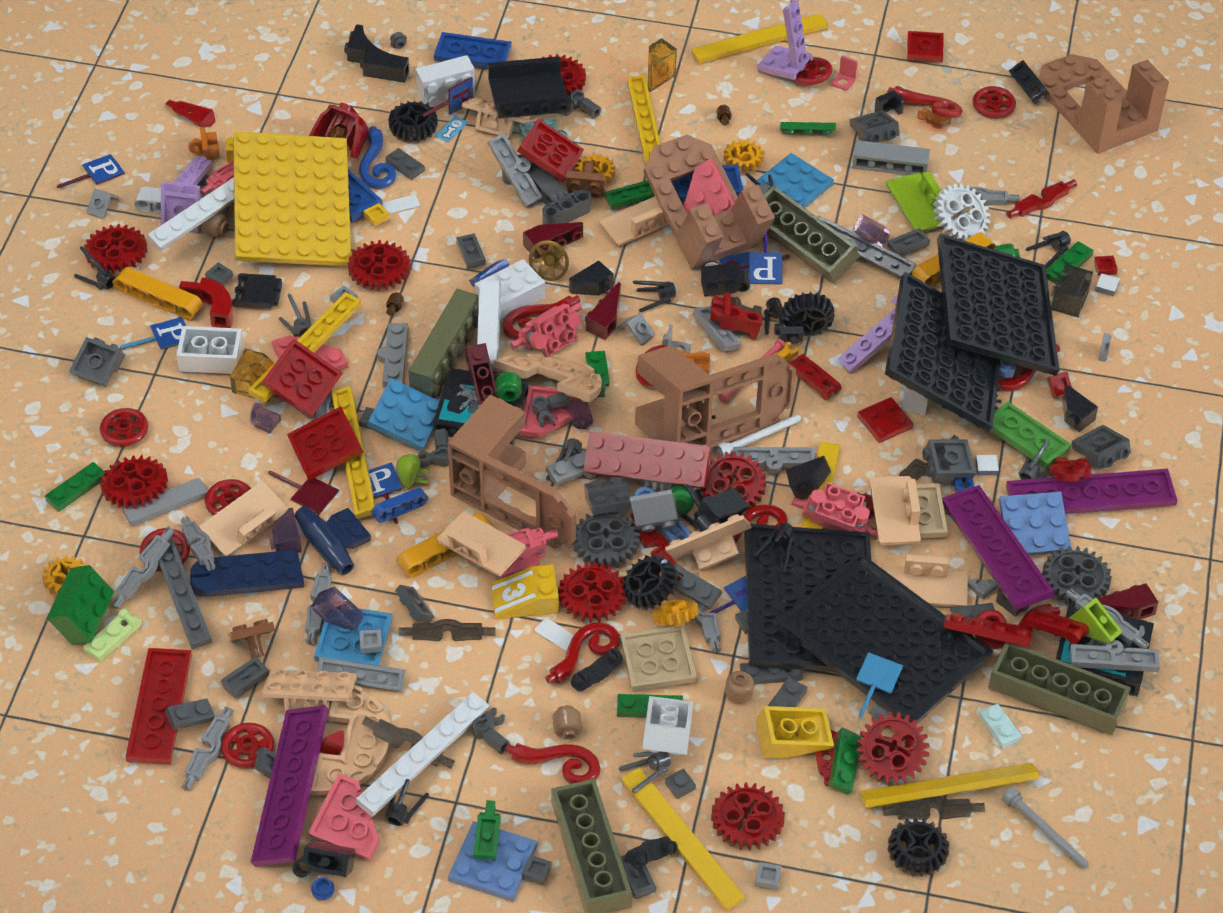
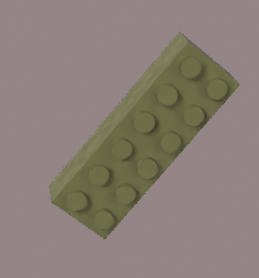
M773 185L764 194L775 217L767 234L833 284L860 257L856 245Z
M460 289L455 290L408 370L409 387L434 399L440 396L450 368H456L459 356L464 354L467 342L472 340L475 328H478L479 300L477 294Z
M1008 642L1005 643L991 672L988 686L991 689L1113 735L1131 689V687L1021 645Z
M590 779L551 788V804L585 913H609L632 907V891L596 780Z

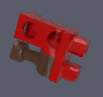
M726 292L723 298L713 296L710 304L712 309L710 320L719 322L720 329L725 330L726 327L732 331L740 330L749 333V338H757L762 326L761 306L747 307L742 305L741 300L737 296L736 298L731 297V294Z

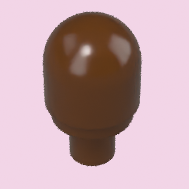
M720 105L716 111L717 119L722 122V125L726 126L732 117L731 109L727 105Z
M395 292L389 296L386 302V313L389 316H392L394 312H398L404 303L402 294Z

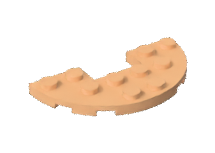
M529 353L526 354V357L517 358L515 355H509L494 360L495 368L502 370V372L516 373L521 379H528L534 374H541L547 379L558 380L560 382L557 383V391L565 393L566 396L577 397L583 402H592L601 392L602 379L600 374H595L594 368L578 360L554 355V358H544L542 354Z
M354 685L348 702L332 701L328 715L329 721L348 723L344 747L341 756L319 753L310 795L327 796L338 773L359 781L360 785L377 772L388 754L391 732L384 708L374 696L371 697L363 691V688Z

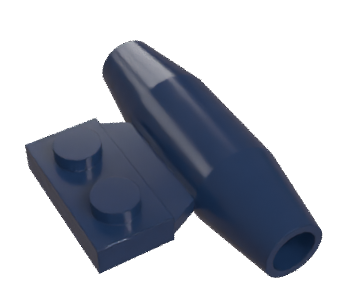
M302 506L295 512L294 516L303 534L323 560L329 563L341 575L351 572L354 568V563L346 548L354 549L371 540V535L351 510L346 508L331 515L327 522L308 506Z

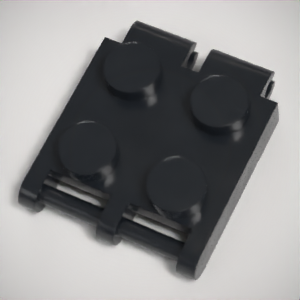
M238 274V286L235 287L236 295L235 299L232 300L234 307L271 309V306H278L279 293H281L283 283L282 279L276 278V275Z

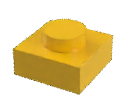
M380 203L363 211L364 217L374 227L390 219V213Z

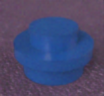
M321 877L312 884L311 891L316 899L327 900L333 896L335 888L331 880Z

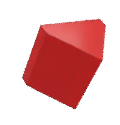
M339 730L325 737L321 744L320 752L338 755L344 747V731Z

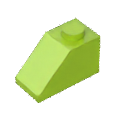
M1097 598L1091 600L1069 617L1072 620L1085 623L1089 627L1087 637L1110 643L1123 632Z

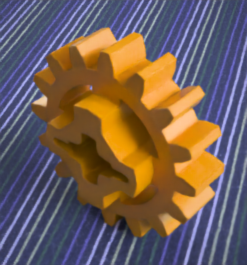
M739 139V142L733 140L732 145L727 144V148L724 149V162H726V166L738 165L739 173L742 170L748 173L749 169L755 171L756 167L760 168L761 163H763L764 150L761 149V145H756V141L750 143L749 139H746L745 142L742 139Z
M592 153V156L589 157L586 154L585 159L579 158V162H576L575 171L582 172L584 161L594 162L593 173L605 175V186L606 182L611 183L612 178H615V165H613V160H609V156L603 158L601 153L598 156Z
M64 555L61 560L55 557L56 562L54 563L49 561V567H44V574H42L45 589H48L50 594L55 592L57 597L70 568L87 565L83 564L81 558L76 561L74 555L70 559L67 558V555Z
M685 599L670 600L652 611L654 624H661L666 627L682 626L684 623L689 622L690 619H694L695 616L699 615L697 603L695 601L689 602Z

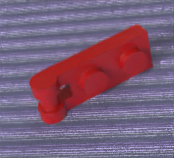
M801 354L789 363L796 369V375L816 390L824 400L829 399L833 393H837L842 389L841 384L804 354Z
M1036 609L1025 618L1026 626L1057 637L1066 638L1071 644H1077L1081 637H1085L1089 633V627L1085 623Z

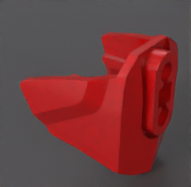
M341 102L339 107L329 105L320 114L309 136L337 138L339 133L347 130L345 138H347V146L351 150V158H358L367 140L369 128L353 107Z

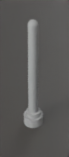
M1015 787L1010 788L1003 795L1002 801L1005 804L1019 809L1081 868L1088 867V861L1022 801L1021 793Z

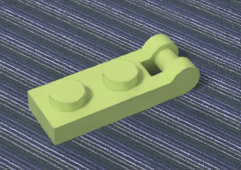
M126 608L122 609L118 616L92 639V642H88L83 646L84 652L100 663L141 626L142 620L137 616L133 617Z

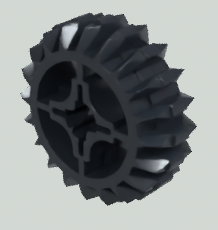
M407 100L405 104L400 102V106H395L388 118L389 129L393 136H396L398 140L403 139L404 142L409 140L411 143L413 141L419 142L421 139L426 141L427 137H432V134L436 133L438 125L437 114L433 112L426 117H423L422 114L433 109V107H430L429 103L423 104L422 101L418 103L415 100L414 102Z
M811 291L809 294H804L803 292L801 295L795 294L794 298L790 297L788 302H784L782 308L785 317L783 324L786 327L803 326L805 336L809 334L814 336L815 333L821 334L822 330L827 331L828 327L832 326L835 318L832 302L825 295L820 296L818 292L812 294Z
M654 554L651 557L645 555L644 560L638 558V563L632 564V568L626 570L628 575L622 577L624 580L622 584L624 585L623 591L626 592L625 597L627 601L636 608L644 610L648 608L654 610L656 605H662V601H668V596L674 595L672 589L677 587L675 582L678 580L676 569L672 566V563L661 555L656 556Z
M916 817L913 819V822H910L908 819L904 821V824L899 822L897 828H893L888 838L889 845L887 850L890 853L891 861H895L896 868L902 866L903 873L907 870L911 871V876L915 872L919 873L921 877L924 875V872L931 876L933 870L938 872L941 866H944L949 856L950 844L947 841L946 833H942L941 826L935 828L934 821L930 824L926 823L925 818L922 822H919ZM902 841L906 843L907 849L905 851L901 846ZM931 844H933L936 848L935 853L931 851Z

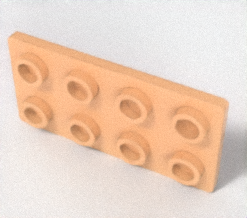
M475 96V98L462 103V107L478 111L475 129L496 135L505 133L507 138L512 136L514 121L530 125L536 122L538 118L541 119V115L498 119L494 101H485V98Z
M655 196L599 221V225L617 246H622L669 225Z
M910 476L871 477L869 482L879 545L920 544L919 518L921 511L915 479H911Z
M261 481L201 524L199 529L208 534L210 542L223 556H229L286 515L289 509Z
M464 511L437 537L438 543L497 576H501L526 549L525 544Z
M733 515L722 524L714 523L703 532L696 531L689 534V537L684 540L677 539L670 542L669 546L665 547V550L674 560L694 553L699 569L703 571L740 555L733 536L752 527L743 515Z
M906 554L904 567L883 566V570L932 606H967L968 573L949 571V557Z
M282 668L272 669L262 691V697L284 698L285 713L286 710L325 705L330 711L329 701L348 702L350 700L357 680V674L349 672L285 670Z

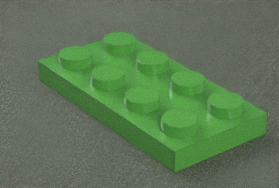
M1006 402L994 412L993 427L990 431L1030 459H1034L1046 439L1050 440L1036 462L1043 468L1047 469L1056 461V458L1062 457L1070 451L1072 444L1010 402Z

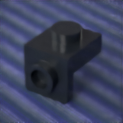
M893 90L876 97L874 111L883 110L888 112L894 109L898 115L903 114L904 100Z
M780 317L778 324H774V333L778 335V339L784 342H791V344L802 342L804 335L803 326L784 327Z

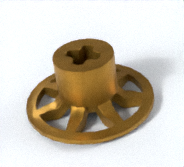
M545 240L537 243L531 249L529 265L542 279L556 281L566 274L569 267V257L560 244ZM544 244H549V248L546 251H544L540 246ZM537 249L542 256L533 259V253ZM563 256L565 258V267L561 264ZM533 263H542L539 272L534 268ZM546 268L549 269L551 278L541 275ZM555 268L563 270L560 275L555 277Z

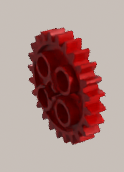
M563 55L560 57L561 76L567 95H571L573 91L583 90L586 73L582 63L578 64V60L572 61V57L567 59Z
M111 224L109 229L103 226V231L95 230L96 235L90 234V239H86L87 244L84 245V248L105 270H111L112 274L116 270H119L121 273L125 267L132 266L136 268V262L142 263V258H146L145 253H148L144 234H141L140 230L135 231V227L128 229V225L121 228L120 224H118L114 228ZM87 258V262H88V263H91V267H92V268L96 267V266Z
M378 240L377 244L371 241V245L368 246L366 243H363L364 248L357 247V252L352 251V256L349 257L348 262L349 276H351L352 281H356L357 286L362 284L363 289L369 286L370 291L374 287L380 291L381 287H384L387 291L388 286L395 288V283L401 285V279L406 280V275L410 274L409 255H407L406 250L402 251V246L396 247L395 242L389 245L388 240L384 244L381 243V240Z
M726 451L723 458L717 454V461L712 458L710 459L711 465L708 466L705 488L700 487V492H704L703 498L721 492L716 490L717 487H723L725 491L730 490V484L733 483L736 468H740L736 474V481H734L732 489L735 488L738 493H743L744 495L741 497L744 501L754 507L756 506V501H762L761 495H765L766 481L764 480H766V474L762 473L763 467H758V460L751 462V455L744 458V452L737 456L736 451H734L732 456H729ZM725 469L730 470L729 473H724L722 471ZM749 475L750 478L745 479L742 476Z
M133 455L131 460L124 457V462L122 463L117 460V465H109L110 470H105V475L101 476L102 482H100V486L106 501H110L111 505L117 503L118 508L125 505L126 509L130 505H133L134 509H136L138 504L145 507V502L152 504L153 498L160 499L159 494L165 493L164 489L168 487L167 482H169L166 468L163 467V464H158L157 459L152 461L150 456L143 459V455L138 459H135Z
M585 562L584 568L580 565H577L576 571L570 568L569 574H564V580H560V587H558L559 602H561L562 608H566V614L573 612V619L581 616V622L585 618H589V623H592L593 619L596 618L598 622H601V617H604L608 621L609 614L616 616V610L622 611V605L626 604V592L623 591L624 585H622L624 580L622 577H619V571L612 573V566L605 569L604 563L597 567L596 562H594L589 567L588 563Z
M889 712L888 718H884L881 713L880 721L871 718L873 725L865 724L867 732L860 731V736L864 739L857 740V744L863 746L857 749L858 754H863L859 758V762H866L863 770L870 768L869 776L872 777L877 774L878 782L884 777L887 785L890 779H894L895 785H898V779L900 778L904 783H907L906 776L908 775L915 779L914 771L921 773L922 769L919 765H926L927 762L923 757H929V752L924 749L929 748L930 745L923 742L928 736L927 734L920 735L923 731V726L916 728L917 720L910 723L909 715L901 719L900 712H898L896 718H893L891 712ZM885 729H890L894 732V735L891 738H884L882 732ZM912 739L914 745L906 748L902 745L903 740ZM875 740H881L884 744L876 743ZM896 744L897 750L890 752L888 746L892 747ZM876 749H881L885 754L881 758H875L872 752ZM901 752L911 754L912 756L909 758ZM900 758L904 760L905 764L897 768L892 762Z
M745 782L744 788H741L738 783L735 786V790L727 787V794L721 791L720 798H715V805H712L711 821H713V829H717V836L723 835V842L731 840L730 847H733L736 843L739 844V850H742L744 845H747L749 851H751L752 845H755L758 850L761 848V843L769 846V839L776 841V834L780 835L781 827H784L785 812L783 811V804H779V797H773L772 790L765 793V786L757 789L756 783L753 784L752 788L748 786L747 782Z

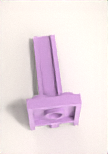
M791 0L790 4L783 9L789 48L775 45L757 65L758 72L795 80L796 74L799 71L802 72L805 64L808 61L811 62L813 57L811 53L806 52L798 0Z
M196 157L173 183L164 181L161 183V225L200 200V186H197V184L212 168V160H206L205 157ZM200 225L194 228L192 231H198L200 229Z
M898 295L891 300L895 306ZM895 309L838 358L850 373L855 372L890 341Z

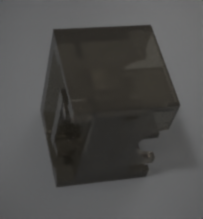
M1065 264L1064 270H1062L1063 276H1057L1056 286L1052 288L1051 310L1079 318L1090 290L1093 271Z

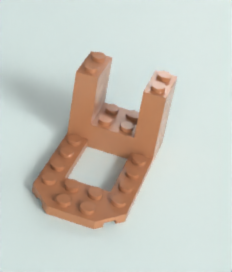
M1075 54L1042 65L1038 78L1050 93L1046 98L1097 154L1156 132L1159 129L1169 81L1148 59L1132 65L1127 90L1097 59ZM1086 83L1082 107H1080L1066 90Z
M684 135L653 147L643 172L691 270L702 267L708 261H718L727 256L759 246L775 219L759 185L742 190L737 197L713 146L690 135ZM713 158L735 203L731 210L713 216L707 203L690 209L687 214L671 181L694 173L695 167Z
M673 345L638 355L637 373L665 395L663 399L635 408V425L651 439L714 447L723 442L735 440L778 423L780 421V414L785 408L788 410L793 404L796 369L777 353L711 375L706 373ZM758 382L756 411L711 425L713 396Z
M489 395L448 442L451 496L517 530L541 528L544 532L556 529L558 538L547 540V545L554 549L559 548L562 544L566 546L572 545L576 540V512L554 487L520 472L526 465V452L520 447L509 444L525 426V412L500 398ZM508 486L536 500V517L522 512L517 507L504 503L498 497Z

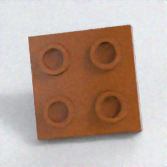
M584 161L582 172L567 171L568 193L571 194L577 190L585 189L590 192L593 198L604 197V192H606L605 175L593 173L595 163Z
M267 619L256 621L253 623L254 626L249 628L246 627V624L233 627V632L228 634L230 642L242 639L247 640L251 659L257 657L255 649H257L258 657L265 656L260 637L262 634L275 630L273 622L268 623Z

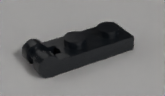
M1024 60L1009 70L1010 74L1034 104H1037L1043 96L1046 97L1050 94Z

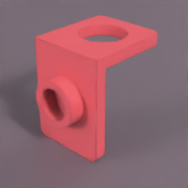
M842 55L839 73L831 85L847 91L856 80L858 61ZM844 79L848 81V83L842 85L839 84L838 81Z

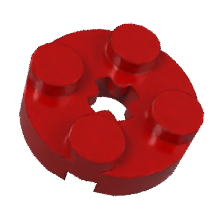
M1058 457L1056 462L1050 465L1049 475L1051 477L1056 475V480L1076 482L1079 481V477L1085 476V479L1090 478L1091 466L1088 464V459L1068 460L1066 457Z

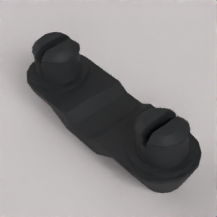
M611 648L589 667H585L583 670L578 671L577 674H574L571 678V686L575 690L582 692L591 685L599 683L623 661V656L619 649Z
M668 836L645 841L640 846L627 851L625 858L631 866L638 868L648 864L650 861L676 853L678 846L675 841H671Z

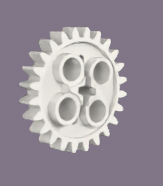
M954 183L951 186L945 187L935 197L937 201L933 205L937 208L933 212L938 214L935 220H940L938 227H944L943 233L948 231V236H954V238L964 241L979 232L985 234V231L989 229L987 225L991 221L987 218L991 214L986 213L989 207L983 205L986 200L979 199L981 194H975L976 189L970 191L969 185L963 188L962 183L958 186ZM969 207H973V209H971L967 213H963L962 215L953 220L951 219V217L955 216L956 214L963 212Z

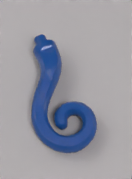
M371 126L367 135L370 146L361 160L359 175L367 186L383 189L394 183L396 171L391 164L378 163L372 169L373 176L377 178L380 172L385 171L388 173L387 177L376 179L370 175L369 167L383 147L381 130L377 129L376 126Z

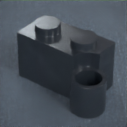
M740 262L701 267V285L704 297L723 295L725 292L733 294L737 291H748L750 289L749 272L741 270Z
M735 488L728 491L723 490L717 495L707 496L702 499L699 508L704 514L699 516L694 524L703 532L714 523L722 524L728 521L727 519L733 515L744 516L749 505Z
M311 840L304 847L303 856L293 864V873L300 878L306 877L312 871L347 877L353 871L356 849ZM304 862L308 867V871L302 870L299 863Z

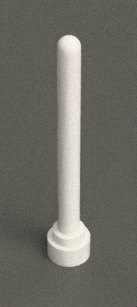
M794 415L732 443L723 442L715 446L716 454L721 455L723 458L727 451L729 456H731L733 447L746 446L801 421V416Z

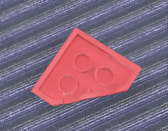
M713 158L695 167L684 203V209L687 214L690 209L707 203L713 216L731 210L735 203Z
M289 335L272 341V347L278 359L292 340H298L299 337ZM323 344L315 352V354L339 371L348 368V362L341 349Z
M530 385L524 407L525 426L520 430L519 436L540 438L585 414L588 402H583L574 396L570 397V406L554 410L549 409V413L554 417V424L551 425L548 420H544V427L541 428L538 424V417L532 411V400L537 396L547 398L562 392L557 391L555 388Z
M338 773L308 834L325 843L355 848V855L371 861L380 838L372 817L355 803L356 798L363 793L359 781Z

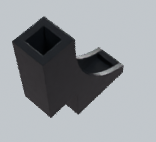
M356 24L354 30L350 32L349 42H346L344 52L347 53V61L360 63V68L363 69V76L405 83L410 71L409 57L390 54L379 49L366 37L363 25Z

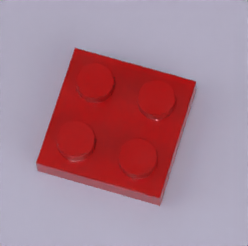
M908 31L907 60L943 62L944 33Z
M892 397L858 411L857 414L859 420L878 443L913 429L914 423Z

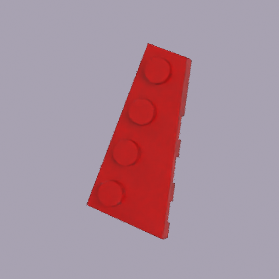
M959 613L946 614L944 628L1030 647L1031 627L983 620L981 618L964 617Z

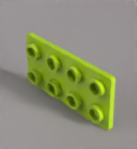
M930 171L923 172L922 175L918 172L886 181L888 189L914 230L920 228L925 232L940 228L938 227L940 220H935L938 214L933 212L937 207L933 203L937 201L935 197L939 195L941 189Z

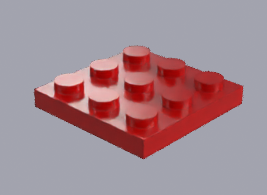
M539 118L517 150L523 157L529 159L539 168L544 169L563 183L566 180L567 171L573 169L584 151L582 147Z
M293 339L263 379L261 385L311 419L343 373Z
M341 406L287 434L309 481L364 453Z

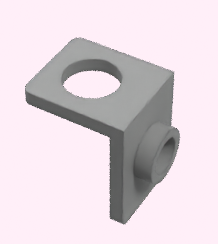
M94 188L87 213L104 218L111 197L119 199V196Z
M641 313L629 317L617 326L618 329L628 326L640 345L654 336L653 330Z
M669 325L667 334L663 336L662 345H673L675 348L682 347L686 353H689L691 344L673 341V325Z

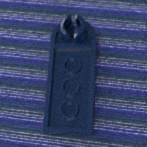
M297 549L214 557V570H207L206 566L200 565L198 561L192 565L190 570V585L194 594L200 597L304 587Z

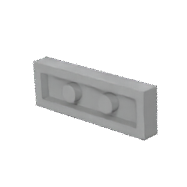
M710 306L694 309L692 315L722 352L739 350L741 343L726 327L725 330L720 329L719 322L710 320L712 310Z

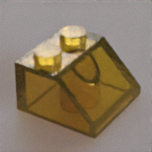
M663 38L649 46V92H652L676 76L677 48Z
M245 349L230 376L232 393L254 398L249 395L248 389L274 362L264 353Z

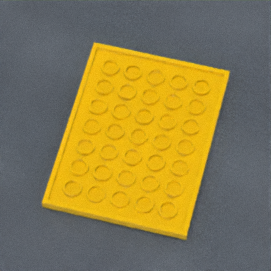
M234 131L235 261L348 267L349 257L351 256L347 138Z

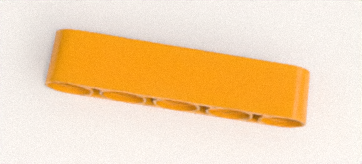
M982 232L964 240L990 249H994L996 246ZM938 254L917 265L911 275L931 287L941 282Z
M125 267L113 280V285L120 292L186 320H191L203 306L201 299L196 295L130 267Z
M482 513L472 515L493 527ZM443 531L398 555L396 561L408 577H416L458 555V553L438 543L437 537Z

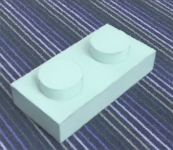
M999 704L979 712L978 717L1002 749L1021 741L1022 735Z

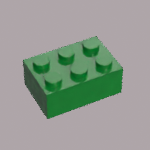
M90 565L70 568L46 619L72 645L92 642L114 594V590Z

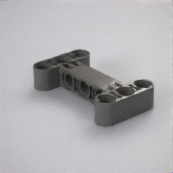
M530 161L531 167L527 173L541 193V200L546 204L542 209L543 224L568 223L590 212L591 194L588 190L581 189L569 194L550 173ZM502 169L503 182L512 185Z

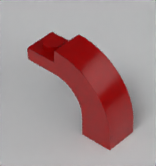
M203 277L200 283L180 282V289L196 295L202 302L211 306L210 320L212 327L231 328L234 318L232 301L229 292L223 285Z

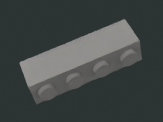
M856 140L852 169L910 175L919 172L922 175L923 172H927L930 149Z

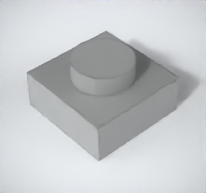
M381 629L359 631L361 654L383 652Z
M759 862L755 886L778 890L782 866Z

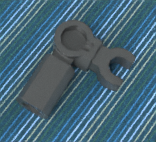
M576 90L571 93V112H565V116L570 115L573 109L580 108L591 117L596 118L601 113V107L587 97L585 98L582 91Z
M563 392L548 396L547 398L543 396L535 397L532 400V411L538 417L539 426L541 428L544 427V420H548L553 425L554 417L549 413V409L554 410L570 406V397L566 396Z
M445 428L437 429L434 432L436 450L431 453L427 451L418 452L419 458L425 459L420 460L421 468H426L431 464L444 467L449 465L448 431Z
M492 708L489 710L488 716L477 718L473 721L472 733L475 738L483 739L484 742L499 754H502L509 741L493 728L504 723L505 715L502 714L499 717H494L497 714V709Z

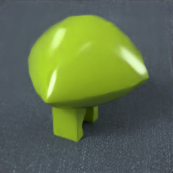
M408 454L398 459L396 464L397 474L401 484L406 489L412 487L414 482L428 483V480L417 476V474L424 472L430 473V469L420 467L418 455Z

